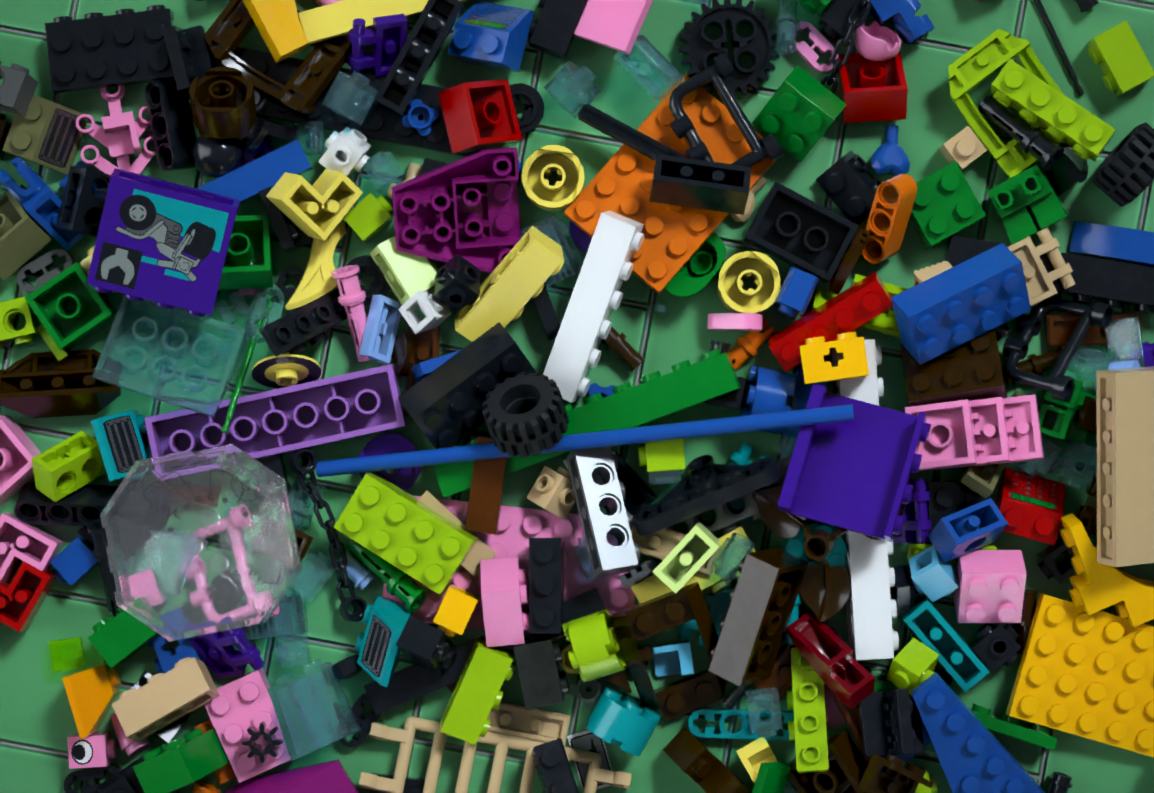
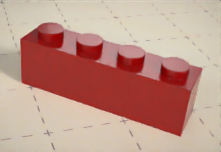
M875 271L769 337V348L784 371L787 372L802 363L800 346L806 345L805 339L824 336L825 342L838 340L837 334L852 332L893 306L892 296Z

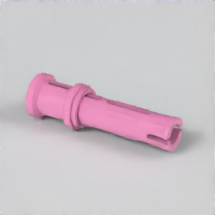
M348 265L333 270L331 274L332 278H335L340 293L338 302L341 306H344L347 314L357 361L364 362L371 360L368 357L359 355L367 322L363 303L366 293L364 290H361L357 274L360 271L359 266Z

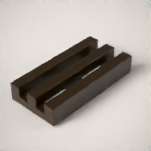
M861 227L857 229L832 276L828 287L829 291L837 295L840 293L865 247L870 234L869 231Z

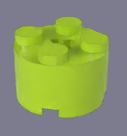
M606 609L562 624L564 635L568 642L571 641L573 650L568 651L570 662L574 669L578 668L583 682H590L625 670L626 660L612 628L613 626L609 618L610 613Z

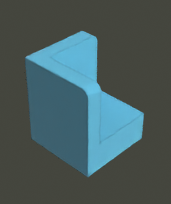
M685 640L651 646L657 677L680 673L681 675L694 674L689 641Z

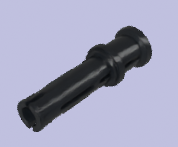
M992 95L986 96L979 104L978 110L980 113L984 114L1000 129L1020 144L1021 151L1024 154H1031L1041 163V167L1045 171L1055 166L1064 153L1062 146H1055L1044 137L1042 130L1030 128L1015 114L996 101Z
M100 518L91 521L87 525L88 533L92 534L94 543L92 554L99 561L108 611L113 613V607L115 606V613H119L117 608L126 601V596L120 580L122 576L118 556L121 548L120 544L116 542L114 534L116 522L112 518Z

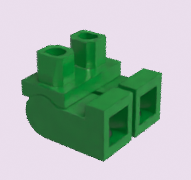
M1038 164L987 190L1012 244L1040 231L1027 205H1030L1041 230L1069 217L1049 179Z
M1074 379V390L1067 402L1053 399L1051 391H1046L1044 396L1045 403H1042L1039 411L1042 435L1065 443L1067 440L1085 443L1088 431L1077 427V422L1074 419L1077 410L1081 411L1085 396L1096 399V396L1084 391L1082 381Z

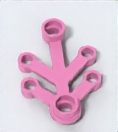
M118 86V91L115 94H109L106 91L107 87L100 88L102 98L108 102L110 115L122 113L121 100L125 96V86ZM147 105L139 110V118L135 122L138 138L151 125L150 121L142 118L143 112L148 110ZM89 114L78 116L76 119L78 131L83 134H89L108 148L105 131L95 124L93 117ZM89 119L92 122L89 129H82L80 127L81 120ZM153 136L145 139L143 143L144 150L131 166L129 155L116 157L118 165L116 167L101 157L98 148L94 145L84 146L80 153L84 163L94 165L103 173L109 175L113 173L115 168L141 174L151 159L157 156L156 151L152 152L147 149V144L150 141H154ZM89 149L96 152V157L93 160H87L84 157L85 152Z

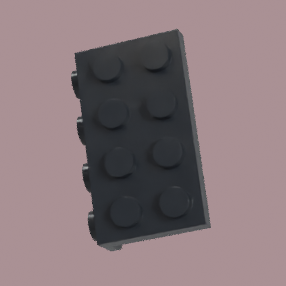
M152 5L146 8L147 11L134 12V9H120L115 11L116 15L103 16V13H88L84 15L85 19L72 20V17L62 16L54 18L52 23H45L52 92L56 94L175 79L163 32L164 28L173 26L174 13L170 8L165 9L164 5Z

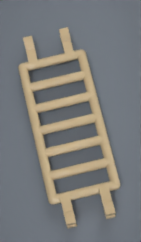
M413 716L405 720L404 729L372 722L369 734L370 739L400 743L393 779L361 772L359 788L388 793H403L416 730L435 733L422 792L435 793L447 736H453L440 732L439 721ZM487 732L484 738L479 736L477 743L496 746L487 793H500L508 748L527 752L519 793H532L536 763L533 762L534 757L531 756L534 746L544 743ZM465 741L455 793L468 792L477 743L473 745ZM564 747L569 763L571 760L588 764L583 793H596L598 783L623 789L630 787L632 774L600 769L602 757L599 753Z

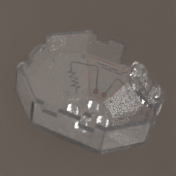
M234 444L200 451L186 450L167 454L166 456L135 461L100 514L102 528H105L108 542L106 550L110 572L114 574L117 591L114 594L117 606L169 642L266 623L302 570L285 479ZM219 534L218 541L222 544L221 547H214L209 550L207 548L209 542L205 540L206 536Z

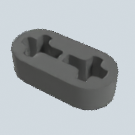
M63 249L51 250L19 270L17 274L18 285L26 292H34L62 272L58 268L51 271L48 270L50 266L56 263L54 259L56 256L67 259V262L63 264L65 269L75 263L73 256ZM29 271L34 274L43 271L44 275L36 279L37 286L34 287L32 284L25 283L29 278L27 274Z

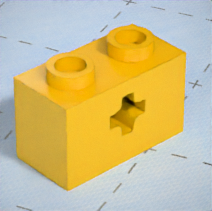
M856 332L837 334L838 340L825 342L824 336L805 339L806 345L800 346L805 385L869 376L864 337H857ZM830 349H836L837 354H843L844 359L839 360L836 367H832L831 362H825L824 356L830 354Z
M451 584L433 620L434 623L438 624L437 629L444 631L446 635L453 638L456 636V633L462 635L480 597Z

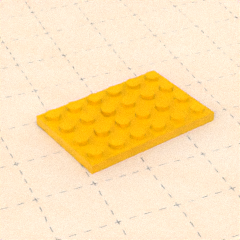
M1040 593L1005 714L1154 757V626L1143 623L1133 627L1127 618L1121 620L1120 616L1103 611L1088 615L1082 606L1077 608L1073 602Z

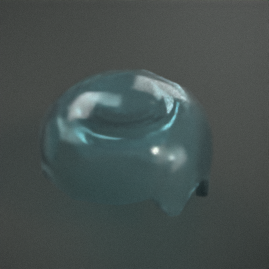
M1081 348L1077 350L1067 370L1073 372L1079 381L1091 380L1096 391V371L1108 370L1112 360L1103 351L1093 348Z

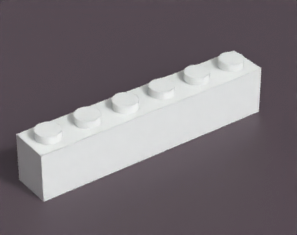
M610 210L600 215L543 375L548 376L549 380L553 379L556 382L562 399L571 403L580 399V397H585L591 384V380L587 379L591 368L597 366L602 353L598 350L602 339L605 340L612 327V322L609 321L612 310H617L623 297V293L619 292L623 280L627 281L634 266L630 262L634 251H639L644 240V234L641 233L644 224Z

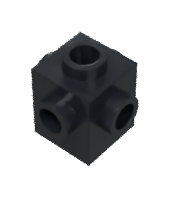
M456 254L437 270L434 296L443 304L459 312L467 304H473L479 297L481 270L459 254Z
M1000 623L984 624L975 633L978 637L969 644V647L992 672L996 671L1001 665L1007 667L1013 663L1019 656L1017 651L1021 649V646L1016 642L1020 636L1008 623L1004 626ZM997 641H1001L999 647L994 648V644Z

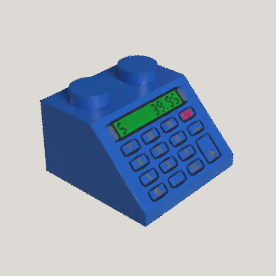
M476 1L455 23L448 54L465 63L519 72L534 11Z

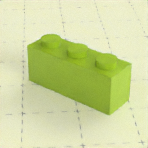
M476 638L440 720V732L476 745L479 736L485 737L491 720L487 719L492 708H498L503 696V691H500L504 680L509 681L515 670L516 663L512 662V651L500 646L486 647L485 640Z

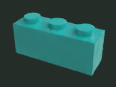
M926 595L910 608L909 613L902 614L904 622L922 643L940 654L938 661L965 693L990 673L987 666Z

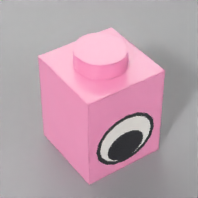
M97 732L83 739H80L79 734H72L67 737L69 769L107 767L112 764V758L117 756L116 740L111 739V732Z

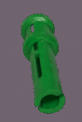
M350 540L347 550L353 553L368 569L386 583L387 592L392 596H398L406 604V609L409 612L418 610L426 602L430 594L429 590L425 587H419L411 579V576L398 570L395 566L354 540Z

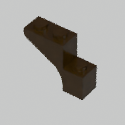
M685 727L663 749L681 770L698 783L706 793H752V790Z

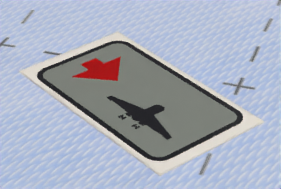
M589 730L567 736L570 748L599 753L602 757L600 769L613 771L604 740ZM574 761L583 791L588 764ZM598 783L597 789H601L611 785Z

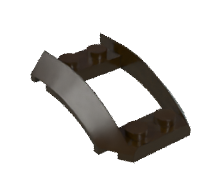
M231 0L204 34L216 61L224 67H232L242 71V76L251 79L253 88L301 113L316 112L313 106L344 63L348 64V55L352 52V44L349 42V38L338 36L309 44L314 47L284 86L257 71L233 54L255 23L242 0Z
M698 582L682 587L676 594L672 591L609 615L640 700L649 709L661 715L664 720H671L723 699L727 680L708 671L709 669L654 690L636 644L639 640L695 619L710 659L711 651L717 644L719 637Z

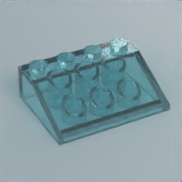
M124 294L92 377L93 379L214 418L247 343L246 330L205 316H194L186 310L177 307L173 309L162 308L156 305L155 301L147 299L134 301L126 298Z

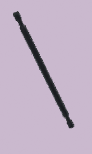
M1034 0L1063 64L1076 86L1078 95L1084 94L1041 0Z

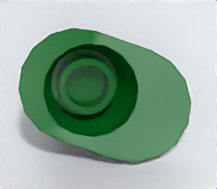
M712 233L665 289L672 295L689 297L699 293L707 284L715 281L719 277L718 274L725 260L726 248L723 240L716 233Z

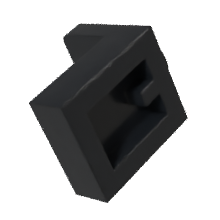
M910 565L892 566L890 568H894L895 587H891V595L896 600L897 613H909L910 600L915 599V594L919 593L912 582Z

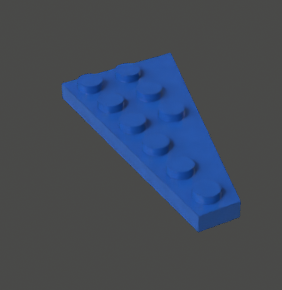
M936 672L911 691L952 793H1045Z

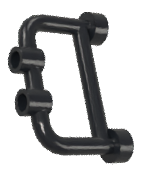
M724 52L712 58L714 65L683 82L673 90L669 99V108L675 120L670 123V126L678 139L685 136L691 146L686 150L690 159L714 162L706 145L696 132L693 123L682 108V100L686 95L710 81L752 152L732 164L751 167L767 157L774 161L784 155L772 133L759 139L725 80L736 73Z
M1048 299L1039 303L1030 315H1020L1016 322V330L1020 332L1018 338L1008 337L1003 345V354L1007 356L1004 364L1006 375L1017 383L1051 391L1053 399L1067 402L1074 390V378L1064 374L1090 326L1103 329L1109 327L1113 317V306L1097 302L1092 307L1062 299ZM1051 311H1058L1080 316L1076 327L1048 377L1017 369L1019 360H1023L1027 355L1030 340L1033 336L1038 335L1041 329V320L1045 314Z

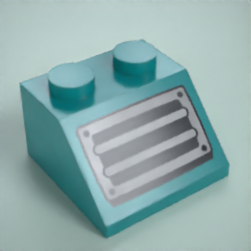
M129 410L91 420L109 481H122L144 474L147 469L155 470L151 448L145 435L147 433L144 414L139 415L138 410Z
M378 595L373 606L367 605L362 621V623L367 624L365 633L360 632L355 650L360 651L357 664L381 686L387 687L401 656V651L396 646V643L410 616H412V612L406 609L405 603Z

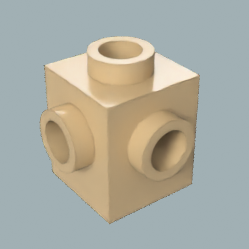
M544 466L527 499L565 520L576 502L569 471L560 466L557 471Z

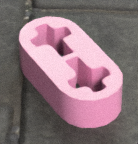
M806 21L795 23L788 33V42L791 47L817 73H829L832 70L833 64L831 63L828 66L823 63L820 66L817 63L819 56L815 53L814 49L817 48L822 54L829 52L832 55L833 45L811 23ZM797 29L801 32L805 29L809 31L807 38L813 44L811 47L805 41L796 42L797 33L795 31Z
M710 313L708 314L707 330L761 331L763 314Z

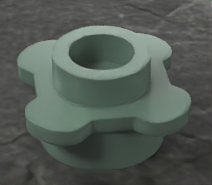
M580 678L576 684L570 686V693L572 696H578L584 701L586 707H594L596 699L602 694L607 684L605 681H599L598 679L583 682ZM586 686H591V691H586Z

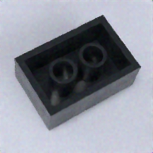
M775 181L744 241L795 268L818 277L820 281L827 284L835 273L859 225Z

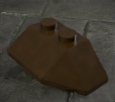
M95 349L66 351L68 356L60 362L53 352L31 353L13 363L6 370H0V405L30 418L95 415L121 395L122 365L117 362L114 363Z

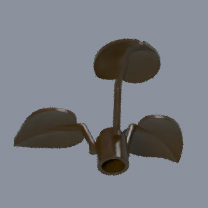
M783 485L760 489L756 492V503L767 527L780 537L793 538L798 534L802 526L805 532L803 536L806 538L804 542L805 554L809 558L817 560L818 563L824 564V566L812 564L806 568L799 591L804 602L814 612L820 622L826 621L838 613L847 602L851 593V576L847 569L842 566L830 567L829 561L825 558L833 550L834 540L848 530L840 528L833 534L825 530H817L812 533L809 524L804 521L806 518L779 511L777 505ZM905 503L902 504V508L900 511L901 516H903L904 510L906 507ZM865 535L866 537L871 538V539L882 540V539H878V538H875V537H871V536Z

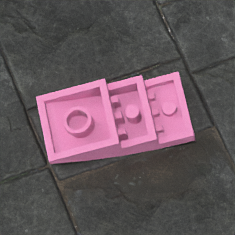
M1035 394L972 401L966 399L905 407V413L919 416V412L926 413V423L931 424L927 442H920L917 454L922 455L919 470L1044 459L1038 403Z

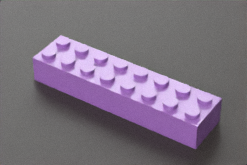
M393 364L239 397L227 434L222 433L221 430L226 421L231 399L144 418L157 479L161 476L160 474L164 475L173 470L175 471L164 477L168 479L180 476V474H191L211 468L223 467L224 465L228 466L292 452L297 449L310 448L407 427L404 407L398 399L401 393ZM233 452H237L238 457H233ZM205 460V461H201V462H196V463H191V464H190V462ZM185 463H187L186 465H180V466L170 467V466H173V465H179V464H185ZM191 465H197V466H192V467H187V468H182V469H180L181 467H186V466H191Z

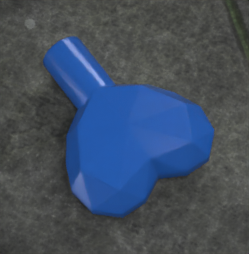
M897 125L886 126L885 144L878 147L871 158V168L876 174L890 172L897 176L909 172V158L905 150L898 145L899 126Z

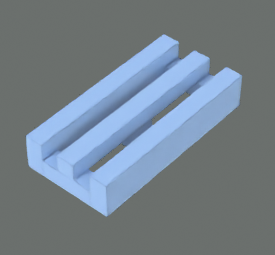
M383 295L372 296L359 355L368 357L371 360H377L381 364H390L401 313L398 310L402 306L400 302Z

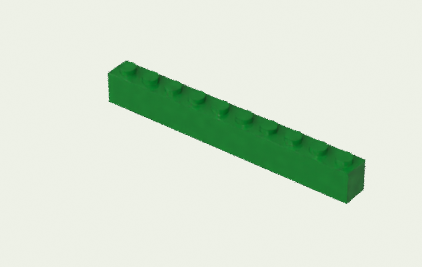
M718 348L702 354L703 361L693 365L690 364L689 360L672 365L673 372L661 376L660 371H656L643 376L642 384L632 387L630 382L612 388L614 394L602 398L601 393L584 398V405L573 409L571 404L565 405L569 423L567 424V432L562 435L634 428L741 388L728 352L721 354ZM477 439L469 441L466 444L476 445ZM570 451L532 454L528 457H507L505 475ZM474 461L432 465L443 498L471 488Z

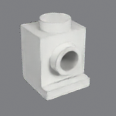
M435 288L423 292L421 290L417 291L398 309L415 334L436 328L452 314L449 306L443 304L434 296ZM420 308L425 318L422 321L414 311L415 309Z

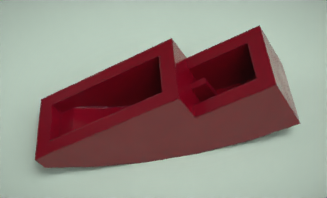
M808 611L786 627L787 634L809 665L850 709L874 692L875 677L853 658V650L823 622H820L811 611Z

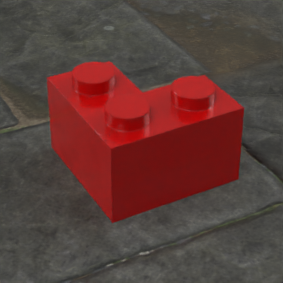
M23 561L12 582L0 584V621L19 632L27 630L56 580L53 572L50 570L40 571Z

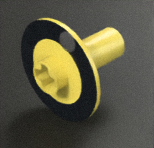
M289 353L281 354L278 357L274 355L264 358L252 367V377L256 382L278 389L316 381L321 375V366L316 360L307 356Z

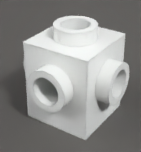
M347 126L340 133L334 131L324 144L328 149L318 162L326 169L341 171L348 177L354 170L359 173L370 159L366 153L372 145L367 142L364 134Z

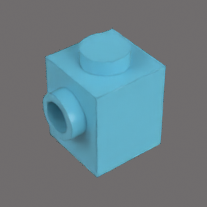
M933 545L909 559L911 578L916 590L920 594L925 593L932 602L943 596L950 595L959 588L956 567L951 561L944 563Z

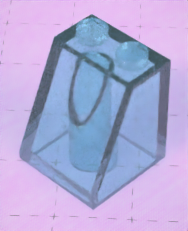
M320 659L303 666L305 672L295 677L292 672L275 679L276 685L268 689L292 761L312 754L361 731L343 687L333 672L331 662L322 664Z

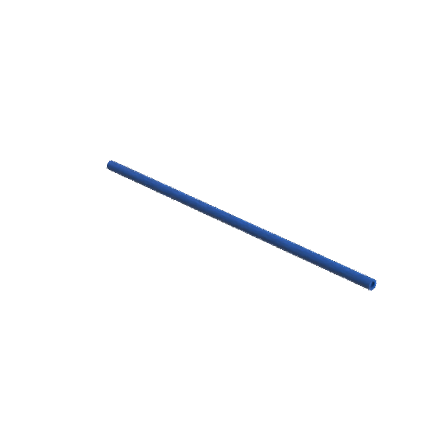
M853 404L562 435L563 438L559 443H553L551 449L542 450L541 454L854 420ZM494 443L318 461L316 472L318 477L513 456H509L508 452L502 453L499 451L498 446L495 447Z

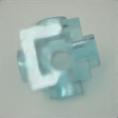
M571 61L561 68L544 86V89L557 104L574 118L578 116L584 104L590 105L601 92L593 82L596 76L585 65L579 68Z

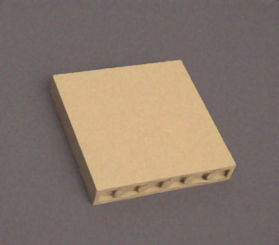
M1154 366L1096 371L1097 563L1113 567L1154 563Z

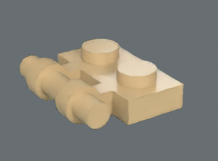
M1048 227L1037 232L1042 243L1037 247L1034 246L1030 236L1007 247L1022 262L1030 306L1057 294L1052 281L1058 278L1064 289L1076 284L1071 275L1073 270L1069 263H1065L1058 249L1060 244L1056 237H1052ZM1047 253L1055 269L1049 273L1040 258V255Z

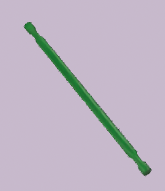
M268 299L263 300L262 309L256 321L229 405L226 421L221 430L224 434L228 432L229 423L235 411L265 317V310L269 304Z

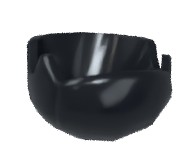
M199 136L192 150L196 168L203 175L219 178L239 168L244 154L241 140L235 138L217 139Z

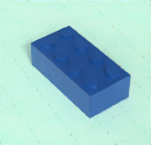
M1003 243L891 297L902 345L920 365L1031 310L1022 262Z

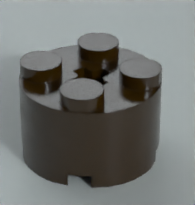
M232 67L211 68L199 80L197 76L191 82L189 94L193 121L200 136L217 139L245 138L256 120V105L251 79L249 77L248 79L242 76V71Z

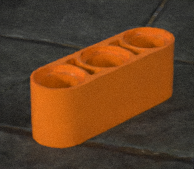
M899 174L882 182L876 190L865 228L870 234L861 253L863 258L869 263H880L897 254L901 248L917 195V184L908 174Z

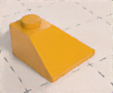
M107 663L78 671L62 678L80 739L86 738L99 730L119 692L117 686L121 685L118 670L116 667L110 668Z

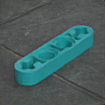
M700 708L692 711L687 720L691 733L701 738L757 740L764 736L766 740L795 741L789 740L788 728H781L783 734L776 735L779 728L777 716H783L782 723H788V721H793L794 711ZM699 714H704L706 720L715 721L714 714H721L718 722L720 732H714V725H706L704 731H698L697 725H693V720H698ZM730 715H736L742 721L741 728L734 733L728 732L724 728V720ZM761 716H767L773 721L772 730L765 734L759 733L755 728V723Z

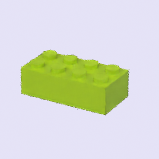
M374 471L365 474L333 527L439 595L448 589L478 540V537L418 501V499Z

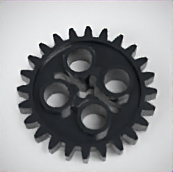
M712 0L711 9L704 3L701 4L702 15L692 12L691 18L695 23L685 22L684 28L690 34L680 35V40L687 43V45L680 47L679 53L688 54V57L681 61V65H691L687 76L697 75L707 69L706 61L710 57L717 56L722 52L728 57L727 49L722 47L725 46L727 40L725 21L730 20L732 46L738 47L734 49L732 54L733 67L736 74L725 81L733 95L739 89L741 94L746 96L747 86L757 91L759 88L757 79L766 83L769 78L764 71L774 72L776 68L769 61L778 60L780 57L779 54L772 51V49H776L781 45V42L772 40V37L778 34V29H768V26L773 21L772 17L763 20L761 17L765 9L761 8L754 12L752 10L754 1L752 0L746 7L742 6V0H736L735 4H731L730 0H724L723 5H720L717 0ZM739 24H747L752 28L753 34L748 38H742L736 33V27ZM711 25L717 26L721 30L722 35L719 39L711 40L705 35V28ZM741 55L751 56L755 63L754 67L751 69L741 68L737 61L738 57ZM711 81L707 83V93L714 87Z

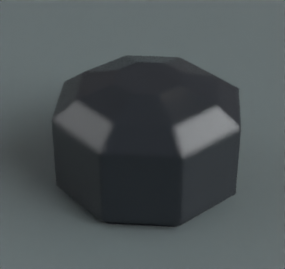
M358 654L332 665L337 679L351 678L363 669L357 664Z

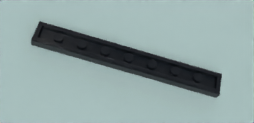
M597 588L564 601V623L605 610ZM529 631L524 632L525 642L551 637L552 641L563 637L532 636L529 634ZM485 634L477 637L486 641ZM476 638L456 646V660L449 670L446 669L443 676L413 664L394 672L387 687L381 686L376 680L364 685L375 714L378 715L458 681ZM514 645L500 646L512 651V656L515 657Z

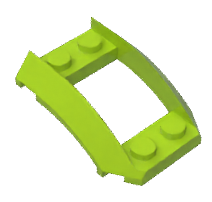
M997 29L948 66L950 96L984 147L1008 177L1012 178L1029 169L1038 160L1031 154H1024L1021 151L1020 144L1015 139L1004 145L980 113L968 92L1005 66L1009 59H1015L1016 63L1062 94L1064 93L1046 71L1027 39L1024 40L1012 36L1009 32ZM1037 123L1030 126L1032 129L1042 130L1044 137L1055 146L1061 145L1064 142L1052 139L1045 133L1046 129Z

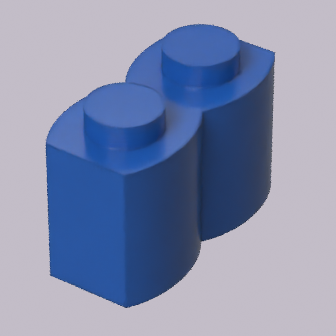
M790 267L783 279L778 297L773 303L774 306L778 307L776 312L790 319L802 316V314L804 315L819 278L798 268Z

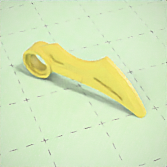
M343 219L325 241L313 238L305 272L295 292L286 304V310L290 311L300 308L329 293L337 286V281L335 278H332L331 272L335 270L333 263L334 250L340 239L347 233Z

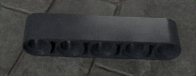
M28 482L21 489L14 513L19 520L29 524L87 527L91 521L96 519L112 518L116 522V528L160 530L167 524L168 517L165 518L168 512L167 508L170 505L172 507L173 498L164 489L146 488L144 496L152 501V506L149 508L150 501L146 500L142 493L146 487L86 484L59 501L54 502L36 489L35 482ZM157 499H158L157 508H158L159 506H161L164 502H166V504H165V509H167V510H166L164 513L162 512V511H163V506H161L158 510L155 511V507H156V502H155V501H156ZM123 511L124 516H119L118 512Z

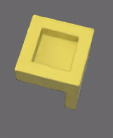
M764 736L736 751L754 784L761 763L778 762Z

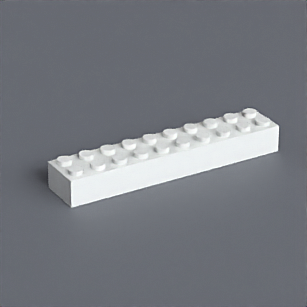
M866 339L864 342L869 376L833 381V390L836 395L879 406V397L884 395L883 378H877V366L882 364L881 346H875V339ZM831 349L832 367L838 366V361L844 359L843 354H837L836 349ZM848 530L842 534V539L847 549L845 569H847L851 576V593L846 602L849 647L853 650V658L855 660L894 658V650H899L898 632L892 629V619L897 618L896 600L890 596V587H895L894 568H890L888 563V555H893V540L892 542L875 540L866 537L864 534Z

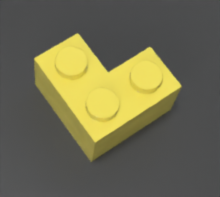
M325 169L313 185L301 175L285 172L266 197L308 237L325 241L363 192L343 172Z

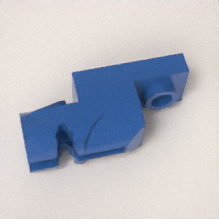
M869 0L871 3L870 13L879 25L882 26L893 19L894 23L892 25L905 38L908 45L922 38L935 28L927 14L920 17L914 16V13L922 6L918 0Z
M20 157L11 160V163L16 167V171L28 182L27 188L23 184L18 186L4 169L0 171V183L48 233L69 251L85 235L56 227L62 198Z

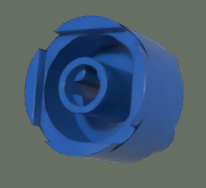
M750 366L747 384L751 385H749L748 390L744 389L741 408L746 409L742 410L741 416L791 411L790 402L791 396H794L795 374ZM787 427L757 431L783 435Z

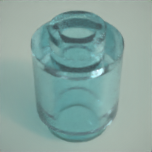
M733 533L730 538H726L712 562V566L716 568L714 574L727 582H731L732 579L738 580L740 576L739 565L747 553L753 552L755 544L737 533Z

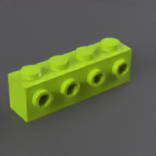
M1012 59L1008 60L991 84L990 92L994 94L993 98L1006 107L1010 105L1020 112L1019 115L1033 125L1037 123L1045 128V133L1058 142L1064 141L1073 147L1071 150L1082 159L1088 160L1089 158L1095 162L1114 136L1115 128Z

